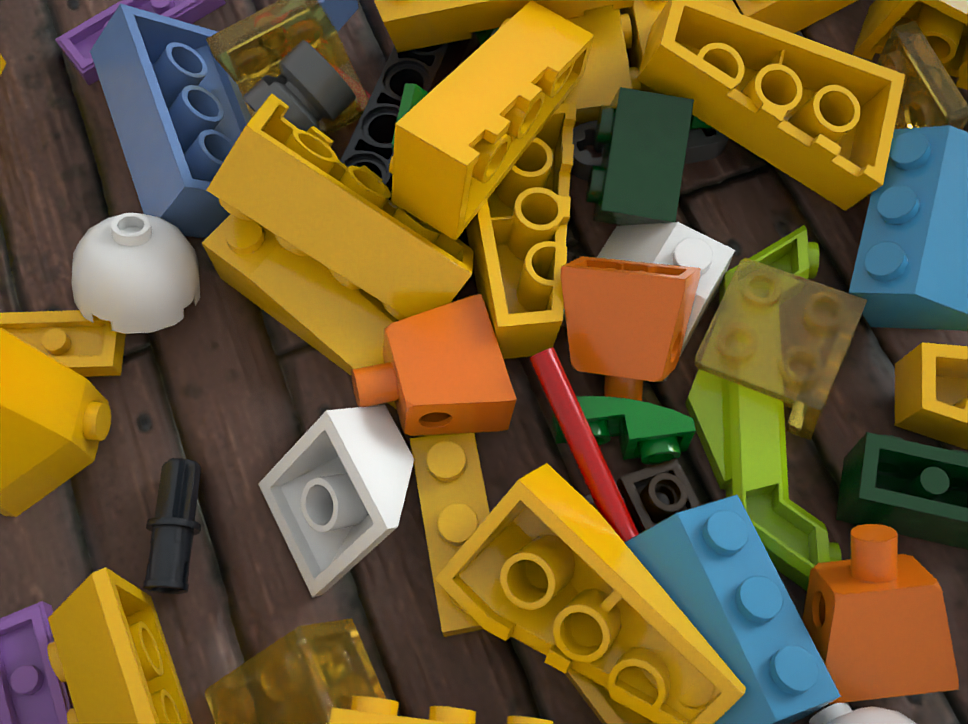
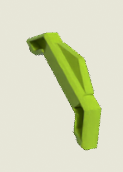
M803 225L725 272L719 287L720 315L685 405L690 417L694 419L696 432L719 488L726 490V498L738 494L775 568L807 591L810 570L818 563L842 560L839 544L837 542H829L826 525L789 499L778 308L799 296L808 278L814 279L818 272L819 246L817 242H808L807 228Z

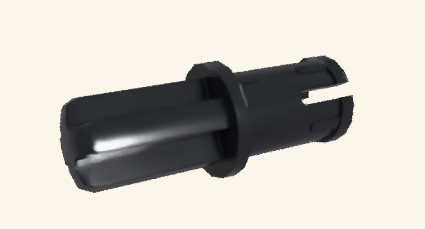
M171 458L162 466L155 518L148 519L146 529L151 531L152 534L143 589L149 592L163 594H183L188 592L189 584L187 583L193 536L201 532V524L195 522L201 475L200 464L196 461Z

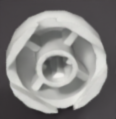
M124 213L107 218L88 229L73 252L72 290L74 302L84 318L94 323V315L99 319L110 321L111 329L115 332L124 334L151 333L173 326L184 319V308L190 305L192 301H194L196 306L200 299L199 265L195 249L178 227L162 218L142 213Z

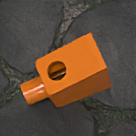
M584 256L561 266V283L572 367L580 372L605 375L604 396L642 401L643 381H663L676 368L694 303L701 268Z
M482 294L472 295L389 324L384 329V363L351 369L352 385L358 407L395 402L402 431L407 435L499 432L509 429L517 399Z
M864 524L852 528L850 532L851 559L818 563L810 570L802 620L841 697L829 704L959 690V678L943 591L938 580L913 556L898 554V534L895 529L879 524Z

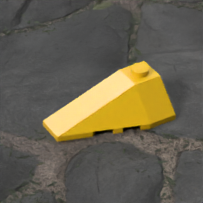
M230 214L202 242L222 280L349 375H351V369L384 363V329L389 324L399 320L394 318L384 308L383 302L363 289L352 290L345 287L332 276L328 267L309 255L299 256L288 251L276 240L273 232L254 220L245 221ZM395 402L388 403L396 409Z
M0 327V514L17 517L95 461L99 441H103L109 433L111 410L109 401L87 378Z
M548 463L518 479L434 578L484 630L504 641L513 637L546 655L544 662L566 674L569 669H572L607 688L612 700L656 724H714L745 694L746 687L598 510Z

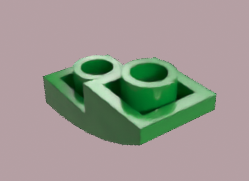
M576 396L598 445H604L611 440V437L619 436L623 460L641 458L643 464L655 465L679 458L681 456L680 452L687 451L696 432L692 417L666 407L627 398ZM553 412L552 425L555 444L567 443Z

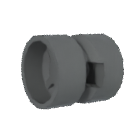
M301 40L279 61L281 74L277 78L265 75L242 97L256 113L271 93L289 106L284 118L298 129L306 132L312 126L320 130L318 122L322 118L334 121L356 100L355 94L344 79L305 40Z

